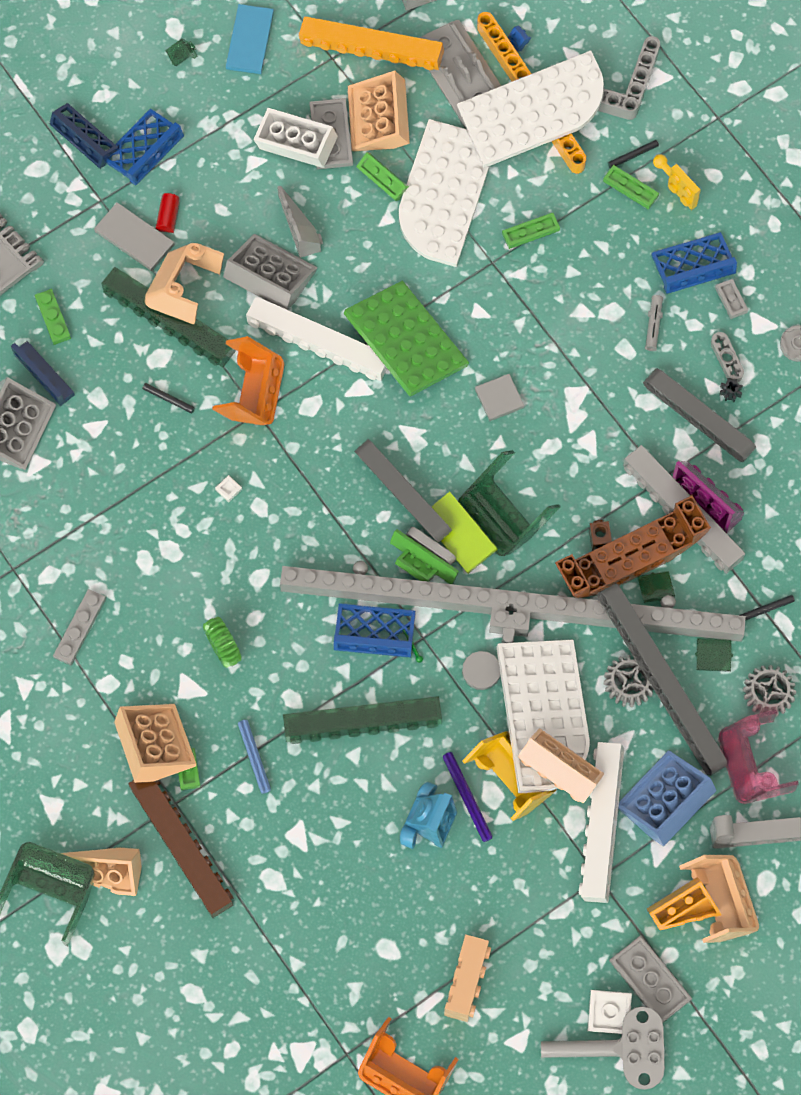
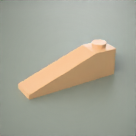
M111 848L58 853L56 855L58 872L80 881L83 879L94 883L93 886L98 888L103 886L111 889V892L115 894L137 895L142 867L139 849Z

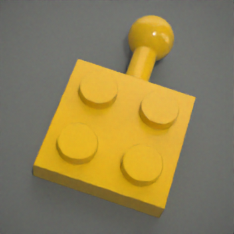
M656 155L653 159V165L658 169H663L669 176L668 188L670 191L679 196L684 206H688L693 210L698 204L700 188L677 164L670 167L667 164L668 161L665 155Z

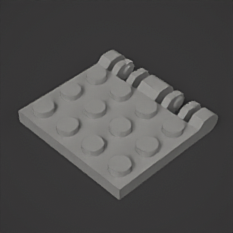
M0 214L1 229L6 225L7 220ZM8 226L0 232V295L30 272L37 270L44 263V260L35 251L29 252L24 257L21 256L28 251L30 245L25 243V240L17 231H14L12 226Z

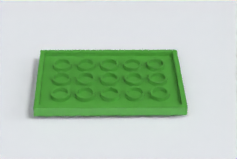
M403 280L345 309L343 313L410 397L464 369L469 364L468 360Z

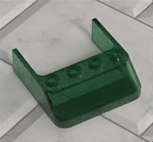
M513 450L501 452L458 500L465 511L498 549L495 553L499 556L511 554L530 540L561 507L559 504L548 506L531 525L494 482V475L515 454Z
M26 842L20 846L0 891V914L12 887L16 884L75 906V910L61 940L68 947L88 901L95 877L94 870L89 864L35 843Z

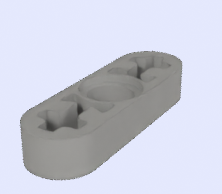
M717 332L711 339L712 349L726 378L730 380L737 379L738 383L743 378V367L728 336L723 332ZM718 338H719L720 341L723 340L722 346H723L724 349H722V350H721L722 347H721L720 343H719V342L716 343V341H717ZM730 354L733 359L728 362L724 361L722 355ZM732 365H733L734 371H735V372H739L737 377H736L734 374L731 375V373H732V368H731V366H732Z
M411 527L406 535L449 565H452L456 560V557L450 551L417 528Z

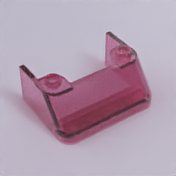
M777 710L747 716L723 728L719 733L718 741L721 751L727 760L726 768L735 798L740 803L747 804L795 792L799 784L797 780L778 785L774 774L770 772L758 773L748 737L756 735L760 730V725L774 722Z

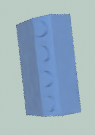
M668 750L621 799L618 809L650 838L664 847L717 790L710 777Z

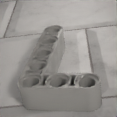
M650 36L645 39L626 94L604 88L602 102L598 111L627 120L636 118L659 54L660 41L658 38Z
M731 815L717 816L713 819L710 826L712 847L729 848L801 841V817L733 823Z

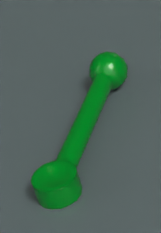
M403 630L404 635L406 636L407 640H409V636L406 634L405 630ZM412 641V650L416 656L415 660L421 663L423 657L419 655Z

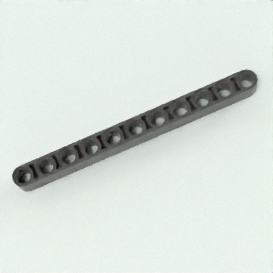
M612 584L598 592V599L704 772L711 776L727 766L725 756L622 589L617 584Z

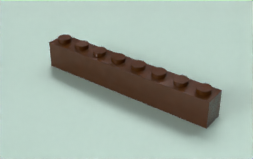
M132 780L128 783L131 791L211 917L215 918L232 907L231 900L234 897L228 888L224 890L221 883L223 880L218 872L213 873L210 867L213 865L208 856H202L200 852L202 847L197 839L192 840L189 834L192 832L186 823L182 824L179 820L181 814L176 807L172 808L169 804L171 799L165 790L162 792L158 787L161 784L160 781L135 783Z

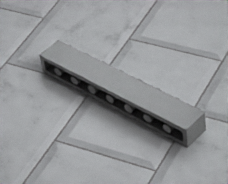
M642 445L624 459L623 466L626 473L630 476L633 475L637 479V484L650 493L651 499L662 506L666 515L674 511L675 503L690 496ZM698 504L711 529L696 543L701 547L704 555L710 556L715 561V566L727 574L744 559L745 552Z

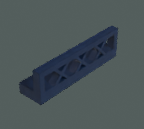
M66 103L52 112L50 125L98 168L104 167L107 157L118 150V146L70 104ZM67 110L70 114H72V117L65 116L62 113ZM75 122L82 123L85 128L77 127ZM87 133L96 135L97 139L87 136ZM100 145H107L110 149L105 151Z
M28 341L21 346H18L16 343L11 345L14 356L60 406L75 395L74 391Z

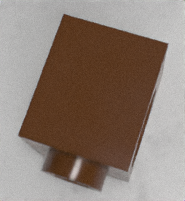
M596 520L590 523L589 535L592 551L612 542L609 521ZM603 532L605 536L598 537L595 533Z

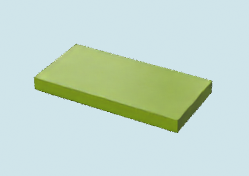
M450 491L431 506L452 529L441 542L456 557V560L468 574L498 550Z

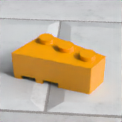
M698 877L647 908L659 930L722 915Z

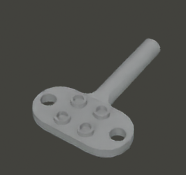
M636 1007L630 1010L624 1017L620 1039L541 1041V1058L620 1057L623 1060V1070L628 1082L638 1089H650L659 1084L664 1075V1032L662 1019L656 1011L649 1007ZM638 1012H647L648 1019L646 1022L641 1023L637 1020ZM642 1073H647L650 1076V1081L646 1085H642L638 1081V1077Z

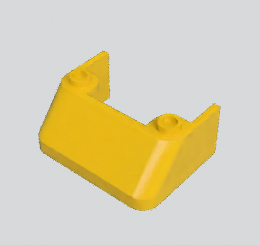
M508 731L482 740L463 759L464 764L475 760L476 765L480 769H492L516 798L513 800V805L516 813L511 817L513 821L529 814L557 790L518 793Z

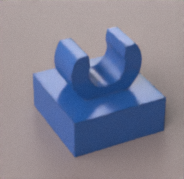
M515 26L507 37L517 52L522 51L531 39L520 26Z

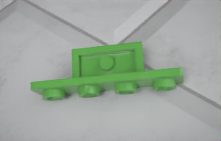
M398 529L394 531L390 544L403 552L395 562L397 566L419 581L430 582L437 575L449 584L454 583L459 572L457 569Z

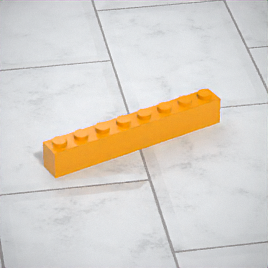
M305 16L299 32L301 44L307 47L314 46L320 47L323 50H335L343 54L351 53L359 57L367 56L375 60H388L391 63H403L411 67L419 66L427 70H439L444 54L443 42Z

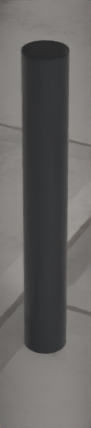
M657 140L647 143L609 161L608 166L610 169L613 165L618 166L658 147L659 143Z
M148 383L143 385V390L191 414L194 412V406Z
M789 595L739 616H746V621L793 603L795 599L793 595Z

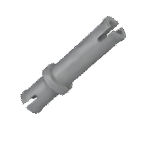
M660 295L652 296L651 308L648 311L649 324L645 349L648 351L657 350L660 319L663 317L661 312L663 297Z

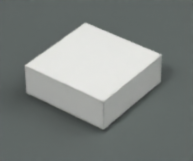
M228 475L215 487V490L230 502L242 490V487Z

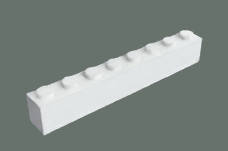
M257 296L246 314L247 322L250 326L254 328L259 327L269 335L282 337L285 342H293L303 350H311L319 357H327L337 365L343 364L353 372H361L371 380L377 379L381 381L387 370L370 346Z
M598 742L597 748L594 749L595 767L603 772L604 775L589 795L592 798L591 806H588L587 816L590 817L589 825H586L585 835L588 839L587 844H584L583 855L586 856L585 864L582 863L581 866L583 883L579 885V895L587 902H609L624 759V747L621 743Z

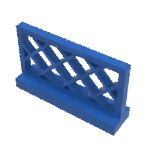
M149 109L115 144L118 146V150L107 157L106 163L129 178L130 182L136 186L184 137L181 126L176 122L174 124L152 109ZM151 116L156 118V123L147 124V120ZM157 127V133L147 135V129ZM159 127H169V129L166 132L160 133ZM144 129V135L135 136L137 130ZM157 138L154 144L148 145L147 139ZM135 141H145V146L135 147ZM126 142H132V148L123 149L122 146ZM145 150V154L142 157H135V152ZM132 152L133 158L123 159L124 153ZM120 154V160H110L113 155ZM133 163V166L128 171L123 169V164Z
M721 232L651 253L664 283L666 294L735 274L737 269L736 259L732 257ZM719 239L720 246L718 248L709 245L711 241ZM699 245L704 248L700 253L692 250L693 247ZM707 249L716 252L713 257L707 256L704 253ZM681 250L686 252V255L682 258L675 255V253ZM719 253L727 257L726 260L722 261L716 258ZM689 254L698 257L696 263L687 260ZM666 256L669 259L667 263L659 261L658 257ZM672 259L681 262L678 268L669 265ZM701 259L710 261V264L703 266L699 262ZM684 264H687L693 268L692 270L685 271L682 270ZM669 269L674 271L675 274L666 277L665 271Z
M339 604L334 634V650L411 658L416 611ZM342 610L351 611L354 615L346 620L342 616ZM364 612H369L373 617L365 622L360 615ZM383 614H389L392 619L384 623L379 617ZM411 616V621L403 625L399 618ZM357 618L362 625L354 629L350 622ZM375 620L381 625L376 631L369 626ZM394 622L401 627L395 633L388 628ZM345 626L352 631L348 635H339L340 629ZM366 627L371 634L367 637H361L358 632ZM385 629L390 636L386 639H381L377 634ZM405 630L409 640H399L397 635Z

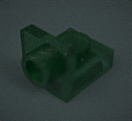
M183 38L165 50L174 66H178L190 56L194 59L198 57L194 44Z

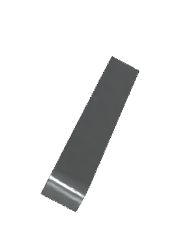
M656 368L643 382L644 386L651 393L738 461L744 462L756 449L755 444L662 370Z
M369 439L354 451L437 543L452 531L446 522Z

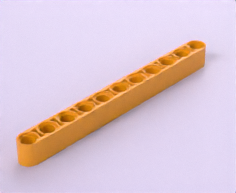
M489 12L480 13L477 19V30L511 82L518 80L519 77L531 75V72L493 15ZM572 134L551 141L573 173L579 174L584 171L586 155Z

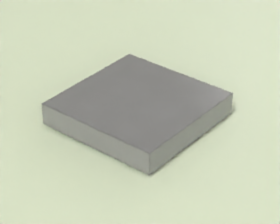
M510 374L475 387L476 394L489 422L524 408V404Z

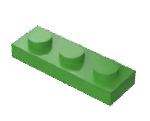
M366 152L356 166L395 201H398L409 187L369 152Z
M615 165L611 167L603 178L604 183L648 210L659 197L657 191Z
M550 213L502 230V235L508 249L556 233L560 231V226L554 213Z
M49 289L35 294V299L53 345L71 339L53 290Z

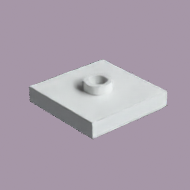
M590 990L588 1031L622 1034L623 1019L631 1010L632 993Z

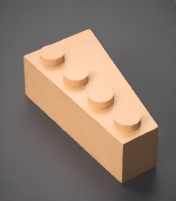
M465 934L453 978V985L450 988L448 1002H446L444 1016L468 1022L469 1017L473 1018L476 1006L473 1005L474 997L478 998L481 986H478L479 978L483 979L486 967L483 966L484 959H489L491 947H488V940Z

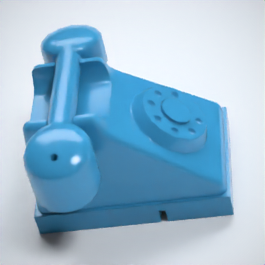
M430 782L424 783L418 790L414 804L401 829V845L414 849L417 834L433 842L435 846L442 848L457 815L452 795L447 793L434 795L437 785Z

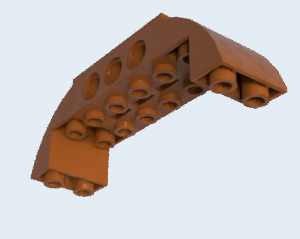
M691 495L675 503L673 512L577 559L571 554L555 562L574 597H590L598 595V592L612 584L620 586L673 560L698 542L711 527Z

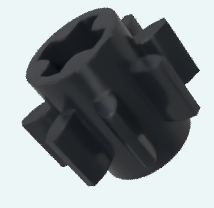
M727 378L726 384L721 383L720 385L722 390H720L719 395H723L725 401L732 400L735 402L736 397L741 398L742 396L740 391L743 385H739L737 379L730 380Z

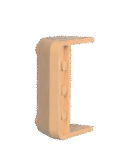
M190 243L170 251L146 293L145 304L149 308L195 324L198 303L183 298L184 289L181 284L175 281L185 262L220 275L224 253L198 243Z
M703 855L679 866L680 870H691L692 879L697 877L700 879L722 914L721 916H715L716 922L710 926L711 936L703 938V943L723 942L758 931L759 923L740 864L735 856Z

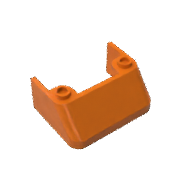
M248 336L227 340L226 345L238 351L237 363L239 367L246 371L239 403L231 402L215 405L212 407V410L232 421L256 425L271 424L274 420L284 370L282 357Z
M388 1017L375 1034L358 1070L360 1079L385 1095H440L459 1059L455 1057L447 1070L441 1066H434L429 1073L394 1052L397 1046L396 1041L385 1033L392 1020Z

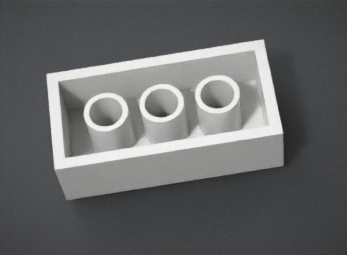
M267 108L253 140L261 150L324 168L338 136L332 126Z

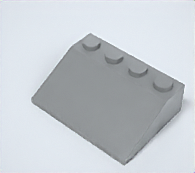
M253 234L227 260L223 277L262 299L288 310L296 302L316 272L317 267Z
M8 377L0 381V461L26 470L56 404Z

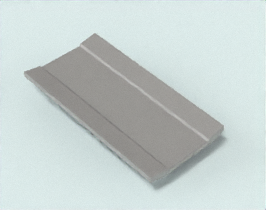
M455 20L419 38L443 42L444 54L439 70L433 69L429 70L463 126L466 127L457 104L498 88L501 85L460 20Z

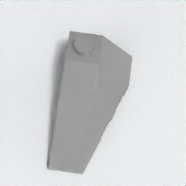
M278 186V196L299 257L321 252L320 245L323 244L321 234L316 233L315 227L281 186Z

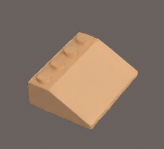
M392 71L348 86L351 150L353 152L394 149L410 144L405 79L396 71Z
M175 704L122 706L119 708L114 723L135 783L153 782L196 767V761Z

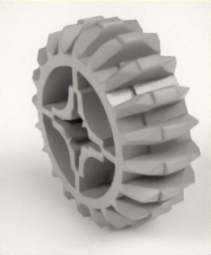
M627 655L626 660L623 657H619V663L613 660V666L607 667L608 672L604 674L606 678L604 685L607 686L605 691L611 692L609 695L610 699L616 697V704L621 700L623 701V707L628 702L632 708L634 702L640 706L641 700L647 702V696H653L651 690L654 689L635 658L631 660L630 655ZM632 668L633 670L630 672H625L622 669ZM639 672L644 676L646 686L638 679ZM634 676L633 683L631 682V684H628L626 687L627 679L629 681V678L632 679V677ZM614 677L619 678L618 681L622 683L621 690L617 688ZM630 690L640 691L637 694H627Z
M764 665L761 666V670L755 668L754 674L749 673V679H746L744 682L746 685L743 688V692L746 693L744 699H750L747 705H754L753 712L759 709L760 716L766 712L767 717H770L771 712H773L774 716L777 717L779 711L784 714L786 712L785 708L790 709L791 703L795 701L793 697L796 695V690L793 689L795 683L790 682L792 676L785 677L787 671L779 672V666H777L776 670H773L772 665H769L768 670H766ZM763 678H771V680L766 683L757 682ZM777 681L781 683L785 692H782V689L778 688L776 684ZM772 684V692L771 694H769V697L767 698V690L768 688H770ZM754 689L757 690V693L762 695L763 701L758 699ZM773 699L782 700L781 702L776 704H768V702Z

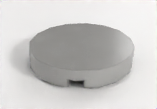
M801 325L786 329L780 341V348L784 356L796 362H801Z
M479 651L472 653L463 663L462 675L464 680L470 687L476 690H486L494 686L500 678L499 661L488 652Z

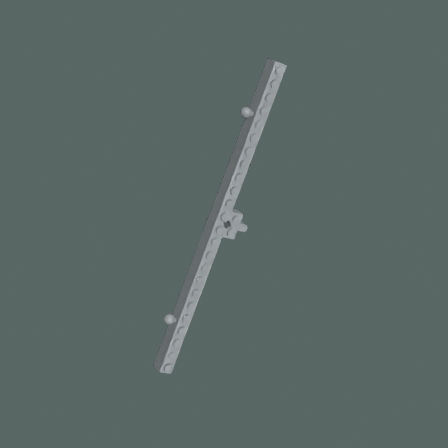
M357 561L353 565L355 574L282 566L281 592L491 614L489 633L503 634L502 643H513L514 635L528 637L530 619L616 628L599 600L365 575L368 572V565L364 561ZM665 594L661 597L660 604L662 607L631 604L647 632L742 642L744 637L746 616L674 609L676 600L671 594Z

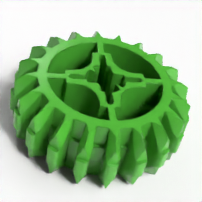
M218 616L207 620L203 624V630L222 665L226 668L236 665L241 661L242 657L225 623Z

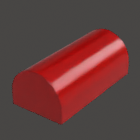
M172 193L162 194L156 230L174 233L180 198Z

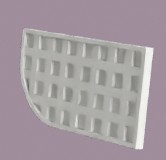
M588 51L458 103L457 108L484 168L583 128L595 116L602 102L604 90L603 76L592 51Z
M431 119L428 120L407 182L409 187L403 193L399 205V223L406 241L417 253L429 260L457 267L490 166L484 168L467 129Z
M574 640L499 643L496 647L518 793L555 790L557 787L554 785V782L548 778L541 777L534 768L524 765L518 756L530 738L540 728L584 760L587 758L590 739Z

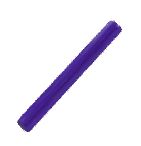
M448 752L444 754L443 760L482 841L487 842L491 840L492 834L453 753Z

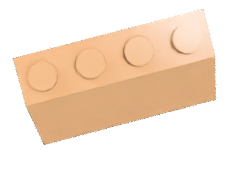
M540 728L530 738L518 756L524 765L534 768L541 777L548 778L554 782L558 789L565 790L570 794L571 798L582 803L586 801L604 775L599 769Z

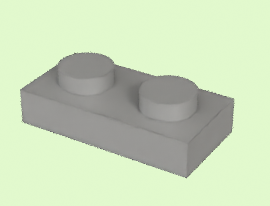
M733 279L715 286L730 319L748 312V308Z

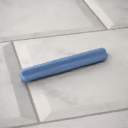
M242 720L238 722V726L260 792L265 794L271 791L248 720Z

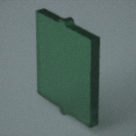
M669 571L652 572L649 575L637 577L644 603L657 600L660 602L666 595L675 597Z
M697 638V652L695 653L697 657L696 670L731 672V658L733 657V654H731V640Z

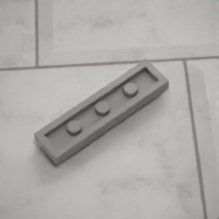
M90 589L87 590L53 655L55 659L70 666L72 665L106 600L105 596Z

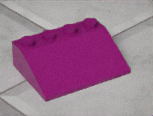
M678 461L676 463L673 478L690 496L694 497L702 509L727 534L742 520L744 512L741 506L733 503L723 490L720 491L716 488L714 482L710 478L704 477L696 465L692 466L686 461Z

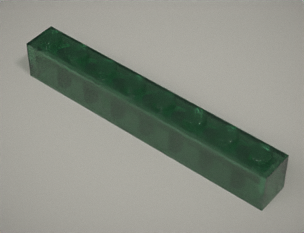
M114 267L101 283L103 293L107 297H114L120 305L125 308H131L139 317H145L152 326H159L165 334L170 337H176L182 345L190 346L197 355H204L213 365H219L223 368L236 352L235 349L226 345V341L229 339L196 319L195 324H191L149 308L145 304V296L149 288L118 268Z
M439 696L283 714L286 742L299 744L302 740L317 742L321 738L328 737L329 739H339L345 735L358 737L362 733L376 735L380 731L387 730L389 733L398 732L399 729L417 730L422 726L435 728L442 724Z

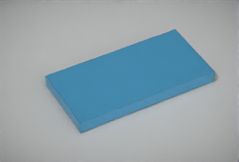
M238 4L226 70L262 74L274 9Z

